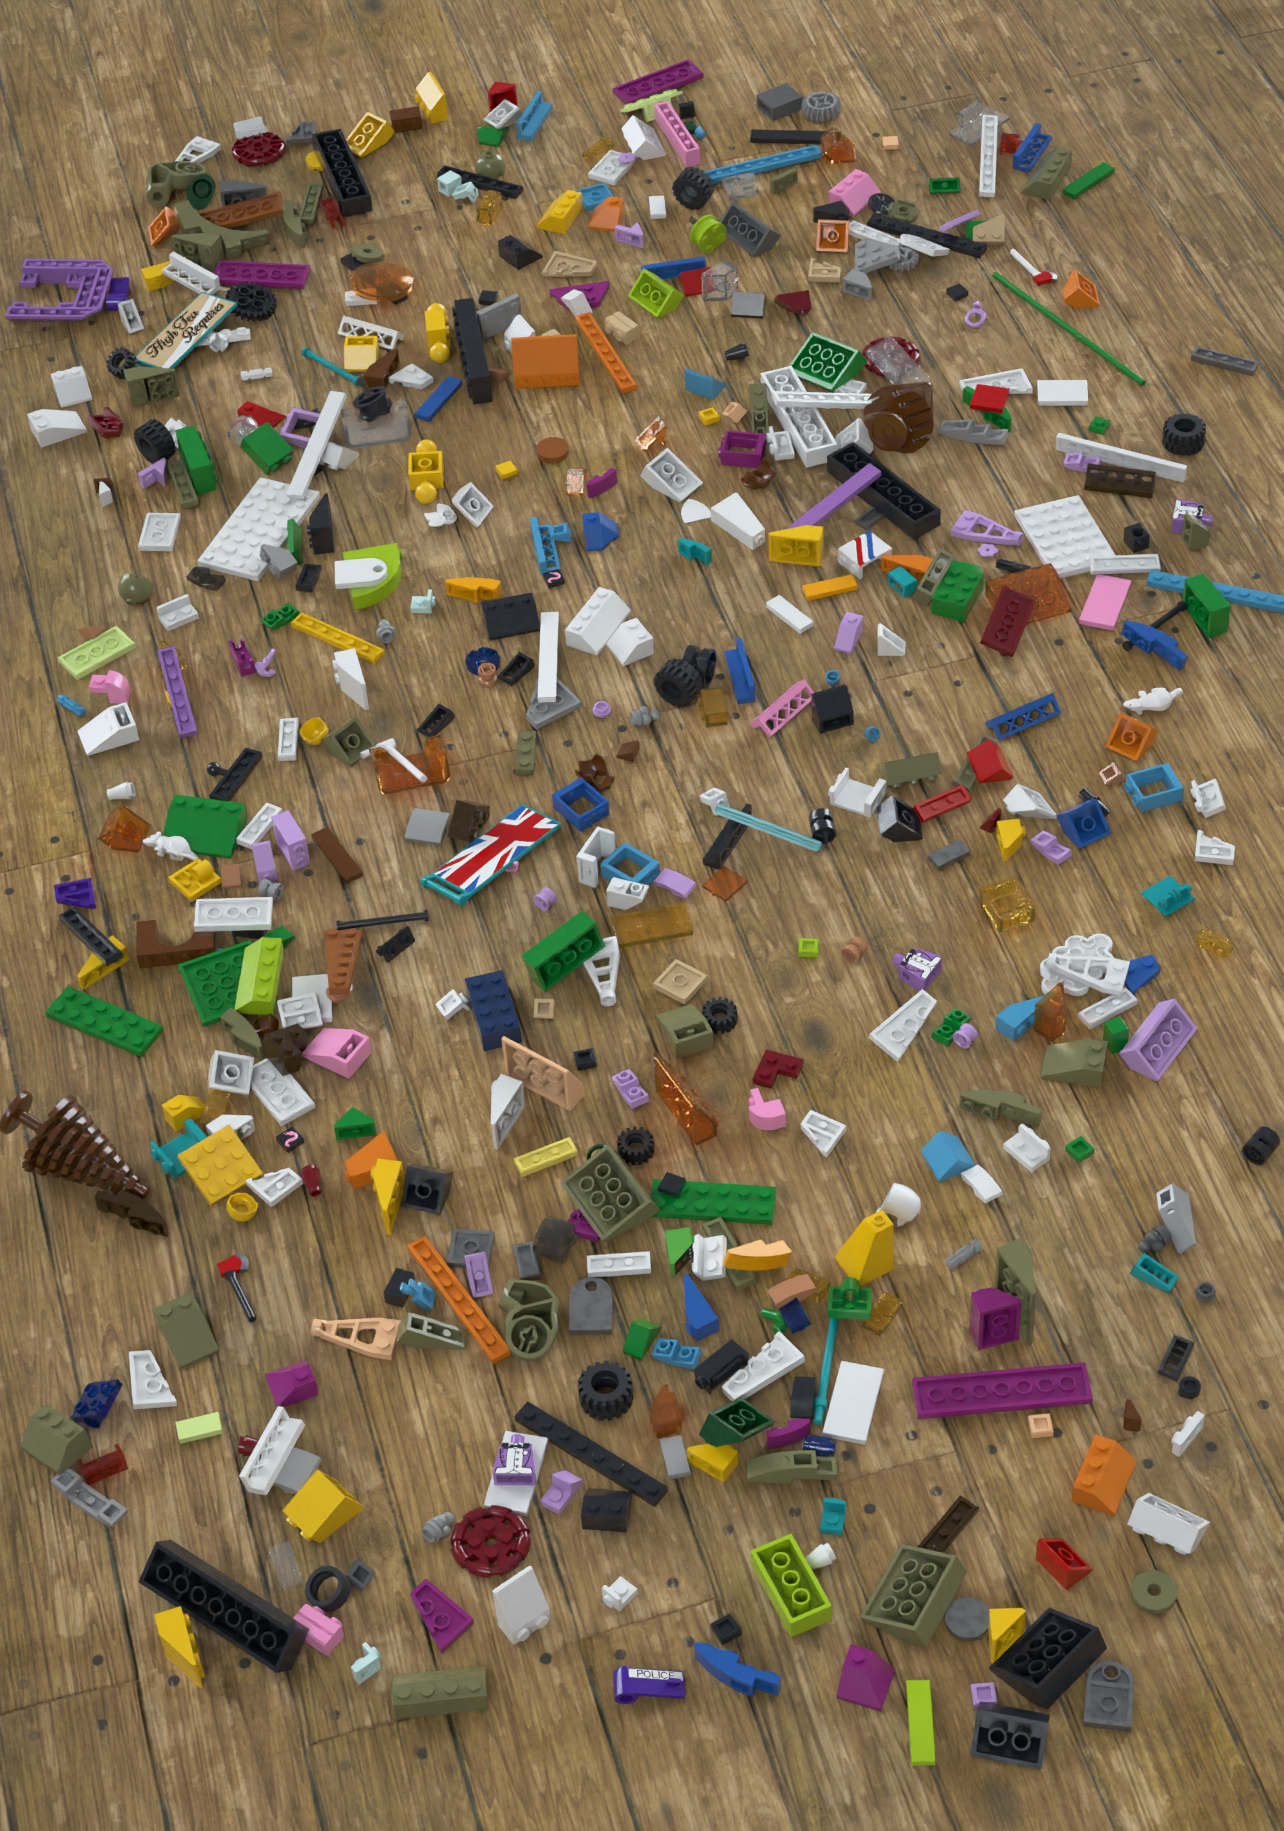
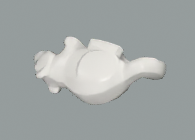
M1153 688L1151 690L1152 693L1146 694L1145 691H1139L1138 695L1141 696L1139 699L1126 701L1123 706L1137 712L1138 715H1141L1143 710L1163 711L1169 708L1172 701L1180 697L1183 691L1181 688H1177L1171 693L1166 691L1165 688Z
M158 831L155 835H151L143 840L146 846L155 847L154 850L158 851L157 855L161 857L167 853L170 855V859L183 861L185 857L192 861L199 858L190 850L188 842L181 836L166 837L162 836L161 832Z

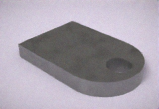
M590 1277L574 1284L570 1291L569 1335L612 1334L613 1298L611 1287L607 1282L599 1278ZM589 1286L597 1287L594 1291L586 1290Z
M1104 1661L1096 1664L1089 1671L1086 1683L1083 1726L1131 1732L1134 1678L1129 1669L1124 1665L1114 1661ZM1113 1670L1117 1673V1676L1109 1678L1105 1675V1672Z

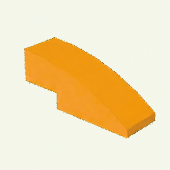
M467 577L445 581L447 595L476 603L480 599L488 601L499 599L502 595V586L499 580Z
M761 1239L727 1250L722 1265L726 1268L748 1271L776 1269L787 1265L792 1251L783 1240L765 1245Z

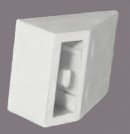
M126 702L108 707L78 730L87 756L139 741L136 724Z

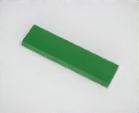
M1102 162L1063 188L1062 193L1075 199L1115 173V168Z

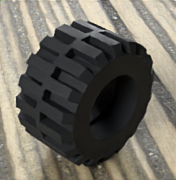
M693 167L685 168L673 183V195L676 196L675 199L681 205H684L685 208L699 210L705 206L714 193L713 180L709 178L708 173H704V170H699L697 167L695 169Z
M1189 413L1170 416L1165 421L1163 427L1162 444L1164 448L1168 449L1170 453L1173 452L1175 455L1179 454L1181 456L1198 453L1205 444L1206 424L1198 416Z
M151 419L134 430V440L137 448L150 463L154 464L162 458L167 460L175 454L176 446L173 437L160 421Z
M676 658L669 659L653 679V684L660 697L665 699L667 703L669 702L677 707L689 705L700 693L703 686L699 672L688 662H684L682 659L677 660Z
M604 1361L601 1364L595 1362L594 1366L589 1365L587 1367V1371L583 1370L581 1377L578 1379L580 1405L586 1414L590 1413L591 1418L598 1417V1420L601 1421L607 1418L610 1421L613 1417L620 1418L621 1413L626 1414L628 1408H631L634 1397L632 1377H630L628 1370L625 1371L623 1365L618 1366V1363L614 1361L612 1364L609 1361ZM605 1387L615 1389L613 1392L608 1394H600L596 1392L599 1389Z

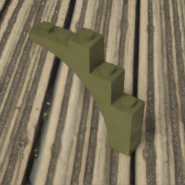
M189 200L174 203V215L183 234L210 233L220 236L222 249L227 259L242 256V250L269 244V232L267 229L256 231L227 229L213 224L200 216Z

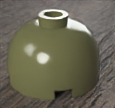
M486 151L478 156L475 162V172L479 175L497 179L498 175L502 174L503 176L505 173L504 160L498 153Z
M123 574L118 583V591L121 598L131 606L145 603L152 594L153 583L145 577H141V579L135 578L136 574Z

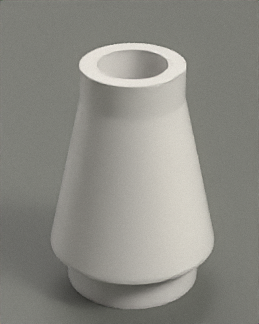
M124 782L114 788L107 789L109 800L132 799L136 795L132 782Z
M826 1543L824 1545L820 1544L805 1559L811 1569L814 1570L833 1564L832 1561L836 1559V1556L830 1545Z

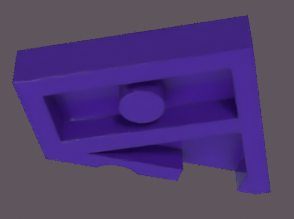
M91 878L54 885L57 904L96 909Z

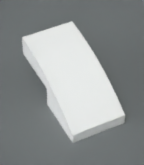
M976 1165L961 1173L962 1180L973 1188L974 1195L984 1203L1003 1195L997 1183L981 1166Z

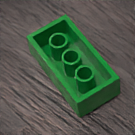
M194 425L175 430L180 457L184 461L196 495L215 491V483H217L216 475L213 473L215 467L210 459L208 450L205 451L206 445L204 440L202 441L200 431H197Z
M582 910L521 957L531 979L545 992L606 946L596 922Z

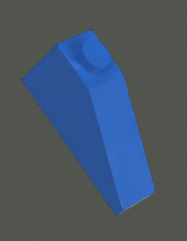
M685 1274L686 1323L684 1326L688 1335H692L696 1341H699L719 1331V1320L689 1275Z

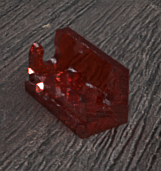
M334 196L319 201L327 221L329 220L332 228H335V221H339L342 227L346 225Z
M119 1444L114 1445L116 1451L83 1464L81 1459L77 1460L87 1485L94 1484L128 1469Z

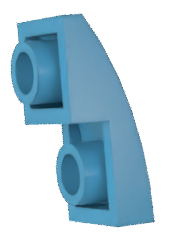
M658 1338L652 1352V1357L670 1365L694 1370L697 1367L702 1351L700 1347L682 1346L678 1340Z

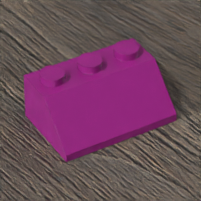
M993 1287L971 1292L970 1332L978 1351L1019 1340L1021 1300Z

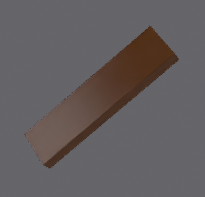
M328 827L311 834L313 841L346 884L363 877L361 869Z

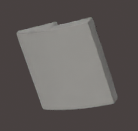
M414 808L406 829L405 840L441 846L444 833L448 829L451 814Z
M293 1447L272 1486L281 1487L284 1493L297 1494L315 1473L322 1459L312 1453Z

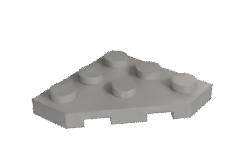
M871 238L855 243L854 270L868 273L900 261V249L898 246Z
M557 678L556 702L539 703L537 679L526 718L537 730L581 708V701Z

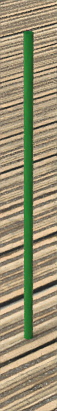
M993 273L992 277L1138 384L1141 386L1145 385L1146 380L999 273Z

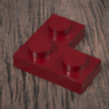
M765 1050L752 1078L753 1084L772 1089L778 1074L797 1079L804 1065V1059Z

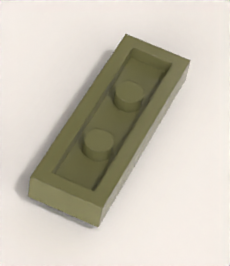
M518 731L515 775H534L536 731Z

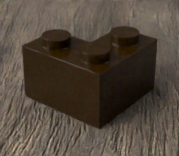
M456 800L448 836L466 842L475 841L479 835V824H486V821L489 820L490 806L468 800Z
M298 1023L265 1034L262 1053L282 1076L300 1071L302 1052L307 1048L308 1034Z

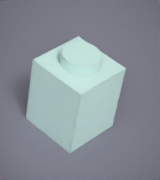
M450 170L437 178L439 192L450 197L456 186L462 185L461 176Z

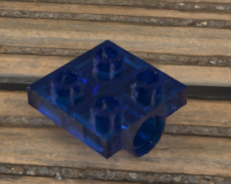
M118 1379L88 1383L70 1418L75 1423L84 1422L92 1428H100L123 1384Z

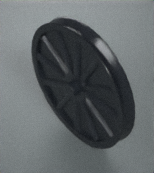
M877 193L870 196L868 206L876 213L887 214L888 206L896 201L890 195Z

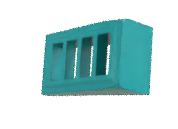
M1145 1253L1141 1255L1129 1273L1137 1279L1169 1293L1179 1278L1178 1275ZM1158 1274L1162 1275L1160 1279L1156 1277ZM1165 1278L1170 1279L1167 1284L1163 1282Z

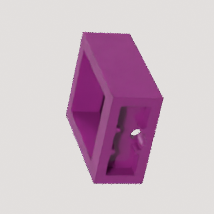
M727 430L725 437H722L721 447L718 450L721 465L757 468L765 454L766 434ZM730 446L755 448L754 453L729 450Z

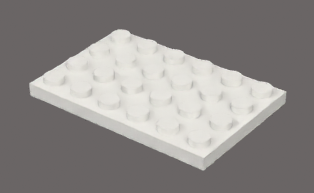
M1079 495L1014 511L1016 520L1052 581L1089 572L1090 556H1115Z

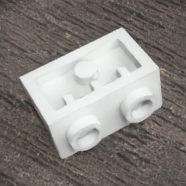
M187 594L157 607L159 621L167 631L199 619L198 612L191 605Z
M1024 1124L1019 1125V1131L1016 1135L1003 1143V1149L1031 1173L1050 1160L1051 1148L1045 1140H1041L1031 1128H1027Z
M700 1234L695 1235L692 1270L702 1281L726 1277V1267L722 1265L727 1247V1238L724 1235L703 1238Z

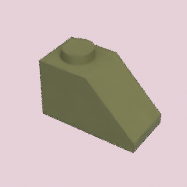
M1184 514L1183 543L1189 551L1208 546L1209 538L1211 537L1209 528H1206L1202 521L1192 515Z

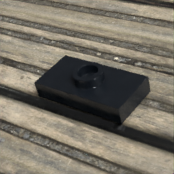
M305 563L295 586L296 591L313 592L322 571V566Z

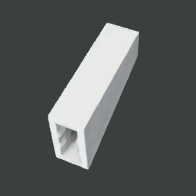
M738 493L732 494L711 507V521L750 549L754 550L765 543V528Z

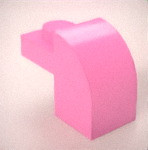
M109 670L108 675H93L89 685L90 692L107 693L110 703H128L131 693L128 680L118 672Z
M751 1089V1098L748 1099L750 1122L762 1130H775L786 1127V1113L780 1099L764 1103L759 1089Z

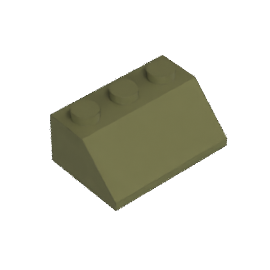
M938 752L877 764L881 778L886 780V786L890 785L891 788L901 787V783L907 781L909 785L919 783L921 778H926V781L937 779V775L942 774Z
M47 1404L29 1418L21 1444L22 1450L58 1475H61L93 1448L82 1427Z

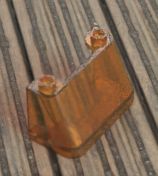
M436 735L427 738L424 742L425 752L403 756L427 777L426 782H421L395 758L389 759V755L384 748L369 749L379 791L382 794L389 795L446 783L450 778V769L446 747L441 736Z

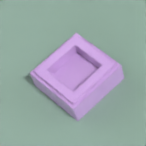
M994 1682L971 1684L974 1709L978 1708L980 1701L997 1704Z

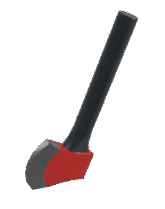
M238 1252L216 1265L221 1278L226 1277L231 1283L248 1321L254 1322L256 1316L236 1274L248 1271L249 1261L245 1255Z

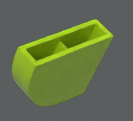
M397 543L343 552L344 560L376 558L382 560L387 566V577L382 583L369 587L350 588L355 610L381 602L397 588L402 576L400 560L403 559L402 549L398 550Z

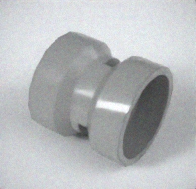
M263 879L258 887V895L260 897H272L275 902L281 899L284 892L283 884L278 882L272 883L269 879Z

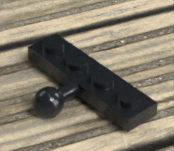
M245 747L229 770L221 768L216 762L209 763L207 773L210 776H223L210 793V799L230 801L261 760L262 753Z

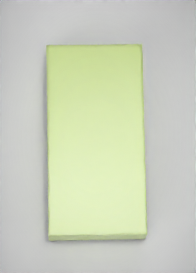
M218 1412L176 1422L180 1444L223 1434Z

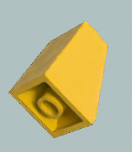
M317 1469L282 1511L288 1516L286 1520L295 1528L298 1526L302 1530L300 1534L309 1542L314 1540L321 1543L362 1511L364 1506L336 1479Z

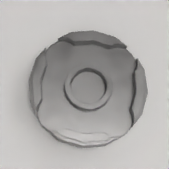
M970 1597L959 1598L953 1601L947 1608L945 1613L946 1629L956 1639L960 1641H977L988 1632L989 1609L978 1599Z

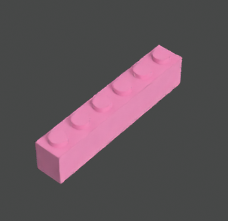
M665 101L654 104L655 121L684 165L692 167L700 164V148L670 103Z

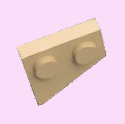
M1005 214L974 226L973 241L982 244H1004Z
M815 258L810 259L808 281L840 282L841 267L830 265L826 262L820 264L816 262Z

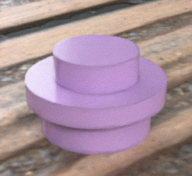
M599 701L593 707V714L596 717L603 718L611 712L610 706L605 701Z

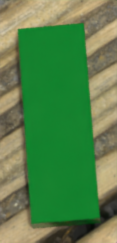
M292 518L287 520L288 550L298 562L297 565L303 563L302 529Z

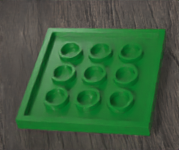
M251 940L178 964V969L203 1027L220 1022V1017L230 1007L235 1009L245 948L252 944Z

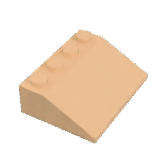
M505 1036L502 1037L506 1076L523 1081L524 1087L569 1111L585 1096L583 1082L569 1070Z

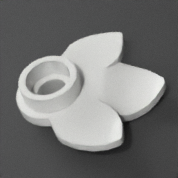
M438 503L437 512L424 513L426 520L429 521V526L439 527L444 524L450 525L457 520V515L451 510V507L445 504Z

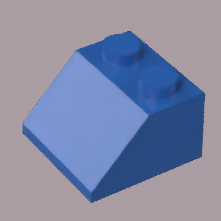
M1097 799L1087 800L1056 815L1063 833L1078 849L1111 834Z

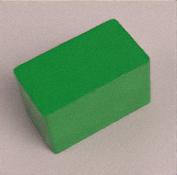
M1117 1017L1104 1023L1103 1041H1108L1107 1048L1111 1054L1122 1051L1128 1043L1129 1028L1121 1017Z

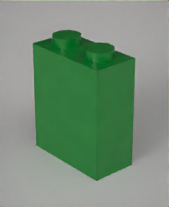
M268 422L245 436L240 446L266 475L270 472H276L282 464L289 463L294 451Z

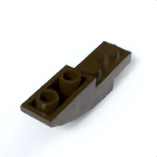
M119 1190L116 1196L102 1191H97L94 1196L97 1208L102 1212H109L122 1218H128L130 1226L137 1230L142 1229L154 1235L168 1236L169 1232L164 1218L153 1206L143 1199L123 1190Z

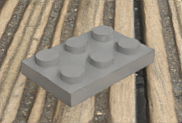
M517 293L477 311L482 340L508 329L517 315L520 314L522 316L520 296Z

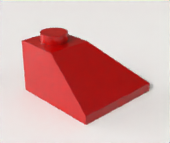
M249 401L237 409L240 426L252 431L266 422L275 428L285 419V415Z

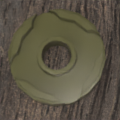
M898 200V202H892L888 206L887 214L889 218L912 223L918 218L919 210L918 207H915L914 203L908 200Z
M363 243L353 246L352 256L356 257L360 262L375 263V260L381 261L383 251L375 245Z
M1143 1571L1132 1582L1131 1597L1133 1603L1142 1611H1149L1150 1614L1165 1613L1173 1607L1176 1601L1177 1587L1174 1580L1162 1571ZM1157 1589L1160 1594L1152 1596L1148 1593V1590Z

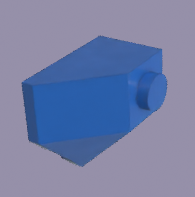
M600 512L582 514L587 552L604 550L608 547V543L611 540H616L619 537L617 523Z

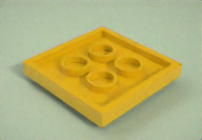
M230 1124L177 1155L178 1160L210 1207L246 1186L247 1179L252 1178V1181L263 1175V1172Z

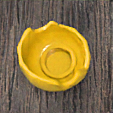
M319 717L306 721L300 730V735L304 741L314 746L321 744V739L329 733L328 726Z
M237 1193L229 1197L226 1209L232 1219L246 1222L255 1216L258 1203L247 1193Z

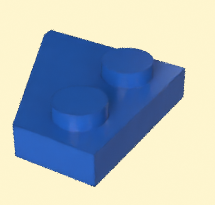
M1153 954L1130 961L1124 985L1133 995L1136 994V990L1141 986L1145 987L1151 979L1160 974V966Z

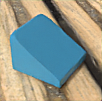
M563 523L552 526L550 538L557 541L571 542V531L568 524Z

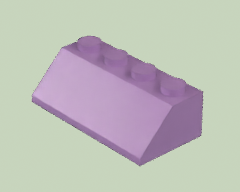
M1176 999L1159 1002L1119 1055L1130 1069L1158 1081L1198 1028Z

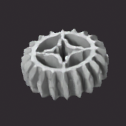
M813 92V94H808L802 100L801 111L803 116L807 120H811V122H829L838 118L841 112V100H839L836 94L831 92Z

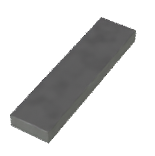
M1198 346L1191 355L1192 361L1253 376L1259 367V362Z

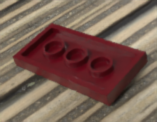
M1003 585L980 644L1013 657L1036 599Z

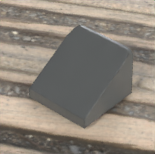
M359 1559L355 1560L345 1573L349 1578L350 1585L361 1591L365 1589L375 1574L372 1569Z

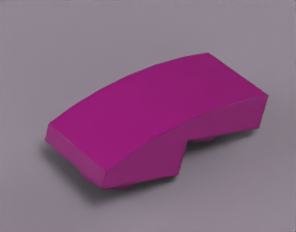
M610 468L602 477L595 475L589 480L586 485L588 497H596L618 483L617 470Z
M797 1418L787 1420L788 1428L766 1430L767 1448L775 1449L788 1446L810 1435V1419Z

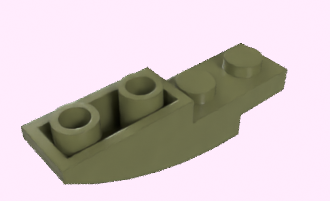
M286 200L287 209L283 210L282 214L284 229L288 237L296 245L304 248V241H307L305 224L301 223L300 217H297L296 205L293 206L292 200Z
M766 383L750 384L752 433H769Z
M972 1090L961 1092L959 1108L986 1118L998 1120L999 1116L1003 1115L1039 1127L1042 1121V1108L1027 1104L1026 1096L997 1090Z
M813 1450L772 1453L745 1462L747 1482L791 1484L792 1478L834 1481L837 1478L835 1457L816 1456Z

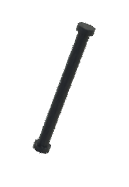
M1184 601L1178 602L1176 607L1149 626L1155 629L1159 628L1178 613L1187 610L1186 603ZM1127 640L1122 643L1123 649L1127 652L1135 645Z
M424 910V912L346 922L338 920L336 924L337 930L417 920L429 921L428 910Z

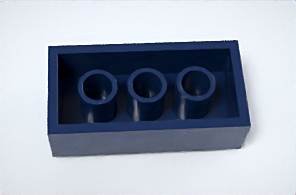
M503 970L465 978L466 993L483 1050L487 1051L502 1047L503 1036L516 1043H522L519 1021Z

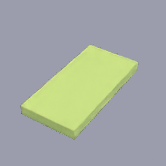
M115 626L58 657V662L76 680H79L135 649L136 645L122 630Z

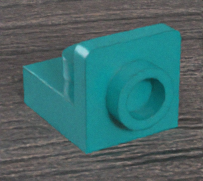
M824 1498L820 1533L842 1536L846 1517V1501L838 1498Z

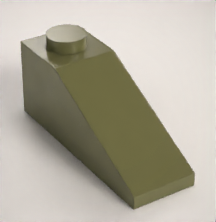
M939 548L913 595L914 599L927 606L929 605L932 596L953 562L954 555Z
M408 1312L398 1326L397 1343L420 1349L464 1350L466 1348L467 1330Z

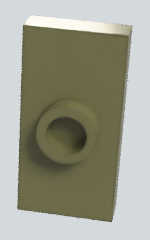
M792 168L770 178V192L774 194L798 183L797 169Z

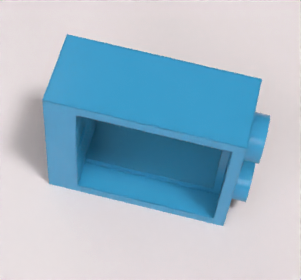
M1168 763L1127 774L1126 783H1124L1125 791L1131 795L1133 804L1139 808L1140 812L1180 802L1183 799L1184 787ZM1162 781L1167 790L1143 796L1138 787Z
M627 843L616 848L600 864L601 877L609 882L615 877L649 886L660 874V862ZM626 858L643 867L633 878L616 869Z

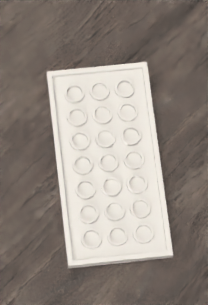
M260 477L197 560L198 566L259 582L269 568L267 563L263 562L259 556L261 545L266 544L283 548L288 542L287 520L293 518L300 526L319 500L320 492L308 489L304 499L289 498L286 493L290 484Z

